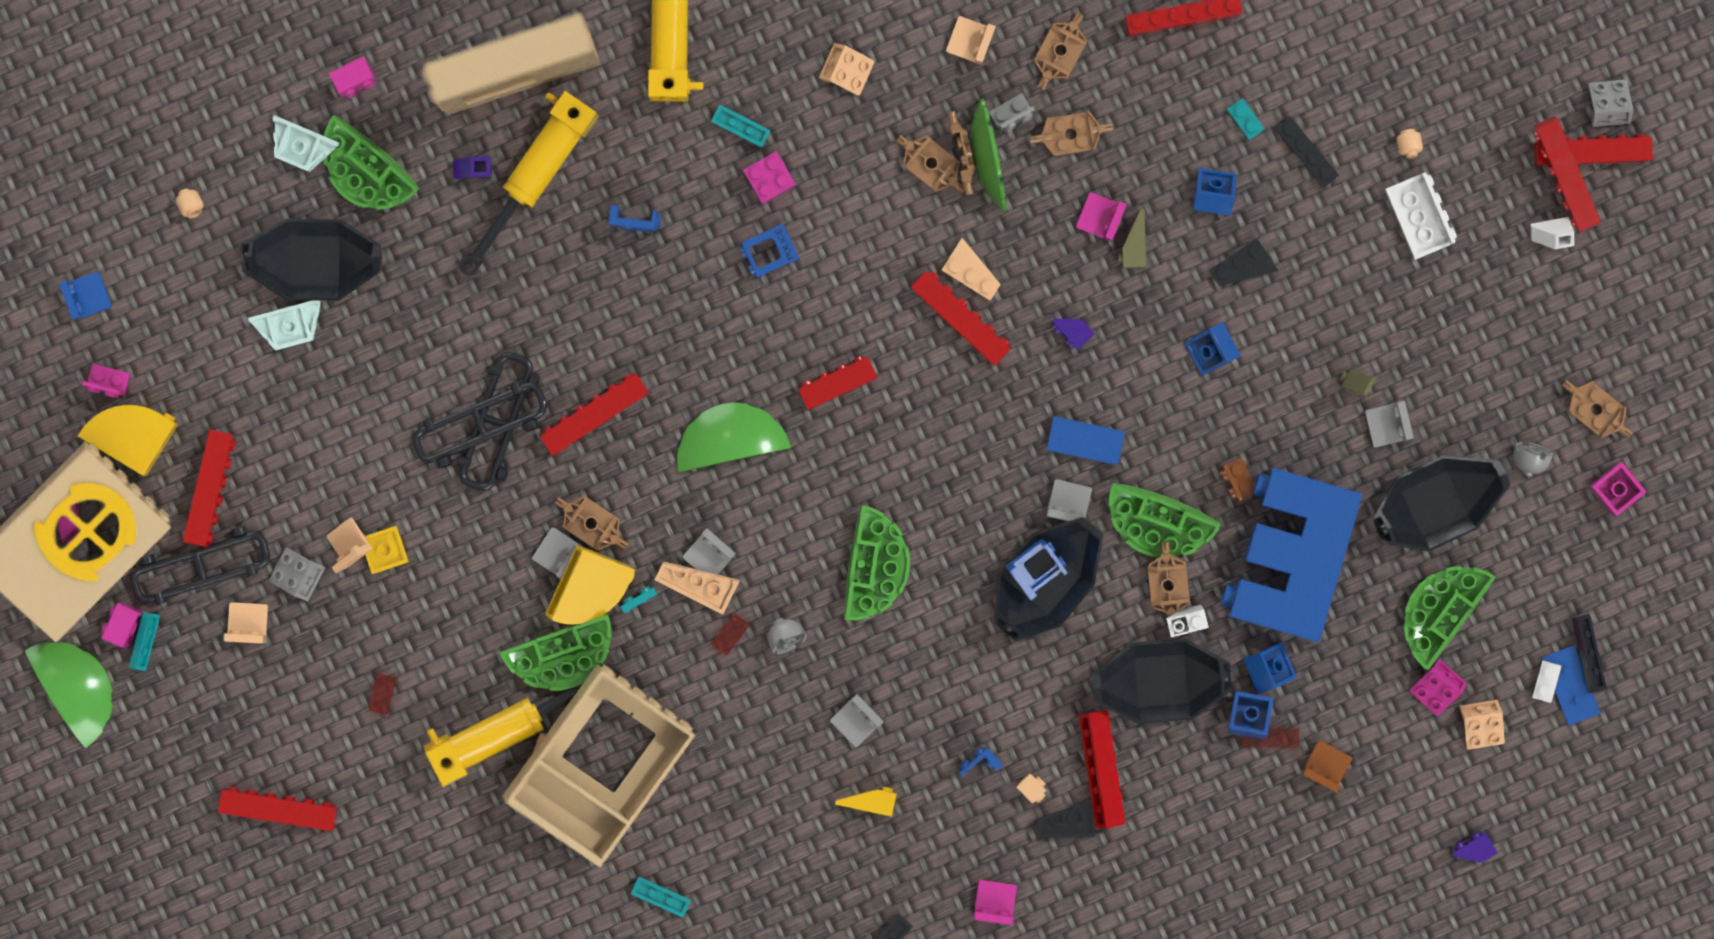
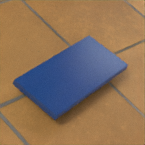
M1054 416L1047 450L1118 465L1125 431Z
M1575 645L1542 657L1543 661L1561 665L1555 693L1568 726L1600 714L1594 694L1588 692L1583 666Z

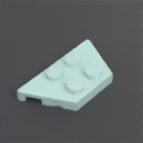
M273 116V122H275V133H273L275 142L274 157L310 172L339 146L337 141L278 116Z
M312 300L250 317L248 320L276 351L314 340L321 301Z

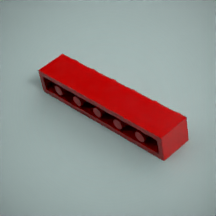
M1206 0L1126 15L1124 19L1127 35L1131 37L1240 17L1243 12L1240 0Z
M1553 116L1535 124L1534 128L1536 131L1533 132L1537 143L1541 142L1543 147L1540 149L1544 160L1548 159L1549 161L1548 171L1551 177L1555 176L1557 183L1554 185L1558 194L1562 193L1564 197L1562 204L1566 211L1569 210L1572 216L1569 217L1572 227H1576L1581 232L1601 223L1558 118Z
M1635 134V138H1627V135H1615L1613 139H1608L1607 135H1602L1590 140L1589 136L1577 137V140H1570V137H1566L1577 165L1650 162L1653 160L1652 137H1646V134ZM1541 142L1534 143L1535 167L1550 165L1548 159L1544 160L1540 149L1543 148Z
M926 270L911 286V289L995 367L1010 351L1008 347L1010 343L1003 336L999 338L995 335L996 330L989 323L985 325L981 322L982 317L975 310L971 312L966 308L968 304L961 297L957 299L953 295L954 291L947 284L943 286L938 281L940 278L933 271L929 273Z
M629 373L622 378L623 382L619 385L614 383L606 388L607 393L600 396V394H597L590 399L591 403L587 406L582 404L574 409L575 414L568 417V415H565L558 420L559 424L555 427L550 425L542 430L543 435L540 438L551 455L555 456L648 395L649 391L639 376Z
M211 429L209 431L183 542L186 544L208 548L209 544L213 542L214 533H212L213 525L216 526L219 515L216 513L218 507L222 505L223 496H221L222 488H226L228 477H225L226 471L231 468L232 459L230 455L231 451L235 450L237 440H234L235 436L233 434Z
M1108 710L1078 714L1096 829L1125 825V813L1122 805V793L1119 786V774L1117 772Z
M228 786L227 789L221 791L218 813L333 831L335 830L338 807H334V803L323 801L322 804H316L313 799L304 798L303 801H297L294 796L285 795L284 798H279L275 793L266 792L265 795H260L257 790L247 789L246 792H241L238 787Z

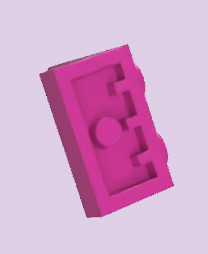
M1090 192L1076 228L1111 242L1127 204L1117 203Z
M92 364L88 382L82 381L81 385L86 386L85 390L101 393V390L105 391L104 395L119 398L120 395H126L131 374Z
M1438 658L1430 671L1410 689V692L1436 716H1439L1463 693L1467 683Z
M979 880L974 920L1013 925L1017 886L1014 884Z

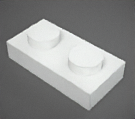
M1542 660L1532 698L1549 703L1552 702L1561 665Z

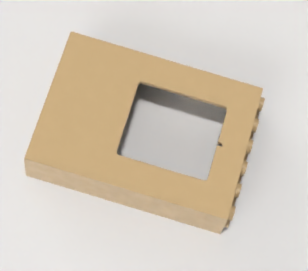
M580 13L425 64L426 70L423 71L425 81L432 88L429 89L432 101L440 107L442 112L445 111L450 115L601 64L589 28Z
M597 664L502 796L511 807L601 867L695 735L692 732L693 728L683 719L678 721V717L669 709L665 708L662 710V706L651 697L647 699L643 691L636 686L632 689L630 687L631 684L619 675L617 678L606 665L601 667ZM603 699L609 700L629 715L633 712V718L655 732L654 738L614 792L563 758L565 751Z

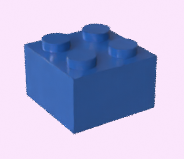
M1236 691L1227 733L1265 740L1268 735L1274 698Z

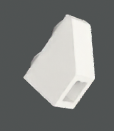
M1568 217L1531 224V240L1553 249L1574 246V230Z
M1202 605L1182 609L1166 618L1171 637L1209 628Z

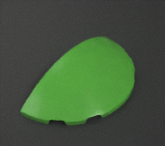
M980 99L974 113L971 128L973 163L980 183L987 195L1004 212L1007 211V206L1004 200L1005 190L1003 181H1000L1002 175L993 129L989 125L990 117L988 109L985 107V100Z
M335 115L332 116L324 136L339 142V146L323 159V163L327 166L330 174L329 180L344 198L363 208L369 207L381 210L406 202L419 190V187L409 174L381 147Z
M744 403L721 404L701 413L684 432L678 449V472L789 449L791 446L783 428L764 410Z
M1112 484L1109 496L1112 523L1116 531H1119L1125 538V542L1145 555L1156 558L1160 557L1162 554L1161 542H1164V544L1169 542V551L1174 556L1192 554L1204 543H1208L1221 525V523L1206 514L1167 496L1134 486Z
M863 505L860 508L849 560L844 620L868 619L870 616L882 613L888 609L897 596L902 593L910 571L909 549L905 545L902 537L903 534L898 526L885 517L882 512Z
M1450 567L1430 575L1414 590L1405 609L1404 633L1413 656L1426 670L1431 668L1471 615L1496 577L1474 567Z
M603 615L588 622L575 624L504 650L500 654L510 671L523 679V682L530 686L549 689V691L574 688L585 682L597 664L603 665L608 655L612 637L609 615Z
M45 642L26 649V655L56 709L85 748L88 747L102 734L103 728L107 720L110 719L112 712V686L106 670L90 652L84 651L74 644Z

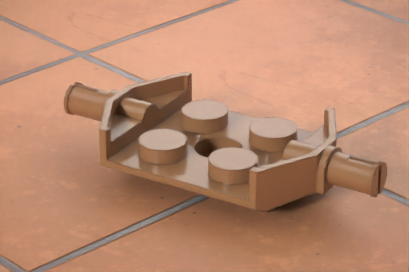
M1076 12L1070 23H1053L1033 61L1042 73V79L1037 86L1038 88L1045 90L1051 79H1068L1087 43L1086 38L1078 28L1083 18L1082 14ZM1063 45L1066 48V53L1061 56L1057 55L1055 48Z
M955 111L948 112L951 138H957L958 151L962 150L963 156L960 158L962 169H966L960 171V179L962 184H964L966 195L974 194L971 183L975 165L973 163L968 134L957 122Z
M1090 111L1053 118L1048 117L1042 134L1029 136L1030 144L1040 142L1044 144L1052 156L1095 150L1100 134L1113 131V124H1099ZM1073 129L1076 132V138L1072 140L1066 138L1065 132Z
M902 135L899 136L896 142L901 144L906 150L903 167L907 168L932 188L934 192L941 191L950 186L955 187L961 193L964 192V185L957 178L960 162L928 136L913 142H909ZM929 158H934L937 161V166L933 169L926 166V161Z
M1568 380L1564 382L1562 387L1568 390L1571 395L1568 412L1602 438L1614 432H1620L1628 439L1633 434L1624 426L1627 407L1622 406L1597 386L1594 381L1580 387H1575ZM1594 404H1598L1601 407L1599 415H1594L1591 412V407Z
M586 496L572 503H567L558 497V501L554 503L565 511L563 528L597 551L611 544H616L624 550L627 548L624 545H629L619 536L620 519ZM589 518H594L597 522L594 529H589L586 526V521Z
M1161 542V556L1148 564L1152 608L1165 612L1170 617L1190 604L1186 560L1170 553L1169 542H1165V544ZM1166 580H1170L1174 583V588L1166 590L1163 583Z

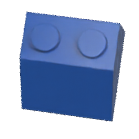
M1199 168L1193 210L1231 216L1235 200L1237 174Z
M1223 322L1184 342L1201 376L1241 356Z
M1282 642L1244 658L1246 668L1258 694L1275 689L1297 678Z

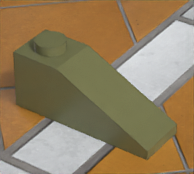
M1144 209L1139 211L1121 249V253H1118V264H1122V269L1146 268Z
M1349 370L1348 372L1344 371L1339 382H1341L1340 388L1358 398H1362L1368 395L1376 379L1363 373Z

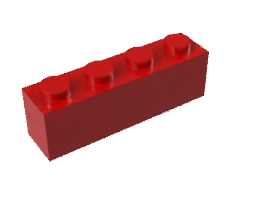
M862 355L853 359V364L849 366L842 364L836 367V372L830 375L828 372H825L818 376L819 380L811 382V380L800 384L801 388L798 390L807 410H811L877 379L869 358H864Z

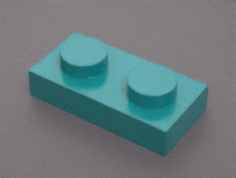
M1243 98L1227 109L1248 141L1265 129Z
M648 586L639 591L640 596L635 599L631 596L622 601L624 604L621 606L623 613H627L657 595L655 587L650 589Z

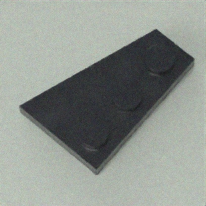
M1258 239L1209 270L1219 287L1279 271Z
M1089 800L1037 818V838L1095 837L1092 801Z

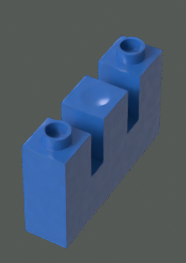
M1271 468L1268 475L1258 474L1253 495L1261 497L1259 506L1303 518L1299 534L1295 535L1261 524H1253L1243 561L1287 573L1283 589L1280 591L1237 579L1235 586L1226 584L1220 606L1229 608L1227 613L1229 617L1314 642H1320L1363 494Z

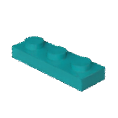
M719 105L711 120L717 126L763 148L771 130L722 105Z
M143 612L138 634L135 638L133 653L130 657L129 668L147 670L160 615Z
M640 876L631 892V895L682 918L691 902V899Z

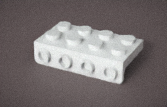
M1426 172L1385 189L1414 260L1454 244L1457 238L1454 229L1448 225L1449 217L1445 210L1442 211L1440 203H1442L1438 192H1434L1432 187L1434 181L1431 175H1427Z

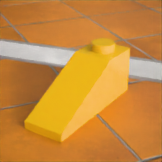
M882 786V790L875 789L836 799L835 805L892 817L896 793L893 792V788Z

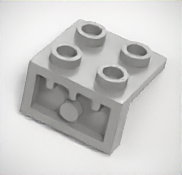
M1627 80L1589 83L1588 87L1593 105V127L1631 124L1633 105Z
M1023 93L991 110L989 114L998 130L1007 133L1016 128V123L1019 121L1023 124L1030 120L1035 109L1033 106H1029Z
M1405 401L1365 411L1373 447L1414 438Z
M1056 479L1046 516L1064 521H1071L1080 517L1086 519L1092 488Z
M552 527L532 559L561 579L576 545L583 546Z
M706 528L697 541L683 555V558L697 570L719 574L736 553Z
M285 548L269 582L295 597L308 601L325 567L289 548Z
M858 694L830 720L855 747H858L884 722Z

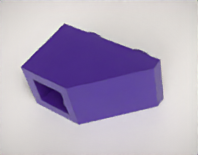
M491 157L454 159V179L492 178Z
M1055 318L1052 321V329L1058 335L1063 334L1066 338L1064 342L1071 349L1075 348L1078 350L1095 335L1083 320Z
M1479 831L1469 837V841L1465 843L1461 841L1454 845V850L1450 851L1455 857L1479 863L1498 853L1487 834L1484 832L1480 833Z

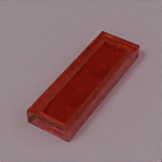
M1269 728L1265 740L1241 735V747L1299 748V728Z

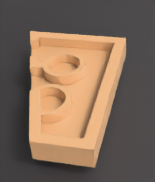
M961 238L942 271L991 301L1000 283L964 239Z

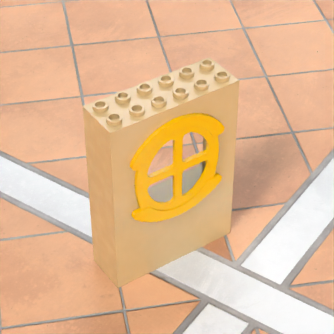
M84 442L0 526V592L55 642L171 528L170 516L162 508L158 510L155 506L156 503L148 495L144 497L138 485L134 482L130 484L124 472L120 469L116 471L109 458L106 456L102 458L99 454V449L92 443L88 445ZM96 499L104 502L105 508L88 524H85L70 510L72 504L82 500ZM110 512L116 513L119 519L118 537L112 546L107 545L94 532V528ZM61 515L67 516L80 529V533L63 549L58 548L54 538L56 523ZM85 537H89L104 551L101 557L85 562L72 560L68 556Z

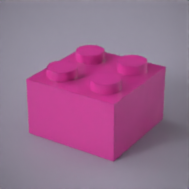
M364 56L329 73L339 95L343 98L347 97V99L357 96V92L362 89L366 91L375 87L374 83L378 82L369 62Z
M777 151L743 170L762 205L796 187Z
M1622 462L1615 464L1589 486V489L1613 517L1618 516L1646 493L1645 489Z
M127 603L114 605L109 614L111 616L109 623L106 622L102 628V639L121 648L130 647L144 611Z

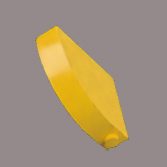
M122 405L109 408L94 416L83 427L78 437L88 443H92L101 451L139 474L147 476L178 426V423L174 421L176 418L168 413L163 415L153 409L142 406Z
M576 545L545 615L553 621L564 624H582L603 616L620 601L629 583L634 579L635 569L625 563Z

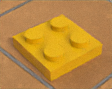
M397 526L365 536L373 548L365 554L372 574L409 562Z

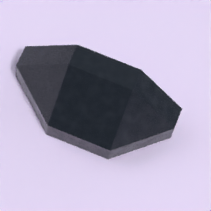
M285 219L242 243L244 259L241 271L284 300L340 301L381 272V245L340 219Z
M1442 455L1394 478L1373 518L1376 530L1384 544L1430 552L1477 530L1510 487L1508 474L1499 460Z
M1084 517L1032 533L1007 564L1040 539H1043L1046 543L1050 542L1056 549L1054 554L1056 557L1060 556L1066 563L1064 568L1068 573L1065 575L1062 572L1035 591L1037 596L1030 600L1004 566L997 575L994 624L1014 641L1060 627L1095 586L1104 534ZM1045 549L1040 550L1024 563V567L1034 579L1054 565L1053 560Z
M1186 638L1131 643L1092 674L1094 702L1138 724L1193 720L1233 690L1231 663Z

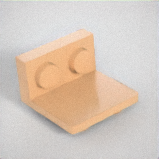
M959 16L946 52L982 65L996 26L991 24L986 26Z
M834 43L819 78L834 83L855 95H860L873 67L874 60L845 45Z
M353 518L347 519L326 536L339 555V558L336 559L338 563L332 567L335 573L350 567L373 549Z
M229 603L228 633L224 634V641L266 643L268 605Z
M1498 700L1460 706V713L1465 726L1466 748L1468 750L1505 743L1503 712Z

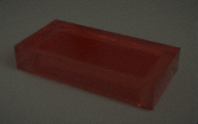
M734 614L712 645L725 655H728L750 624L737 614Z
M381 673L377 674L369 711L388 715L397 677Z

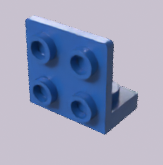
M99 272L71 282L63 281L59 283L73 320L77 321L112 307Z
M981 746L973 753L975 757L970 762L967 759L959 766L960 770L958 773L962 777L984 756L986 757L984 762L991 770L995 767L998 771L1003 764L987 746L985 748Z

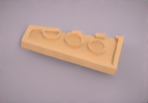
M668 562L662 563L655 578L656 581L722 615L740 582L738 579Z

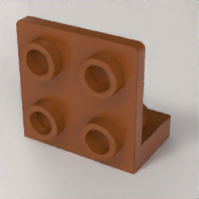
M1242 457L1221 466L1222 471L1219 473L1223 482H1227L1230 487L1227 491L1232 500L1235 499L1238 502L1253 495L1254 483Z
M1319 740L1301 774L1338 793L1341 787L1339 783L1349 767L1352 757Z

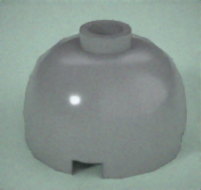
M1517 442L1513 453V460L1515 465L1522 470V474L1533 476V474L1542 473L1548 468L1553 456L1552 452L1548 453L1549 449L1534 443H1529V446H1525L1523 442Z
M780 618L774 621L773 626L768 632L769 647L772 653L776 651L777 654H783L795 649L796 645L794 644L799 641L802 644L807 638L803 627L791 619L784 620Z

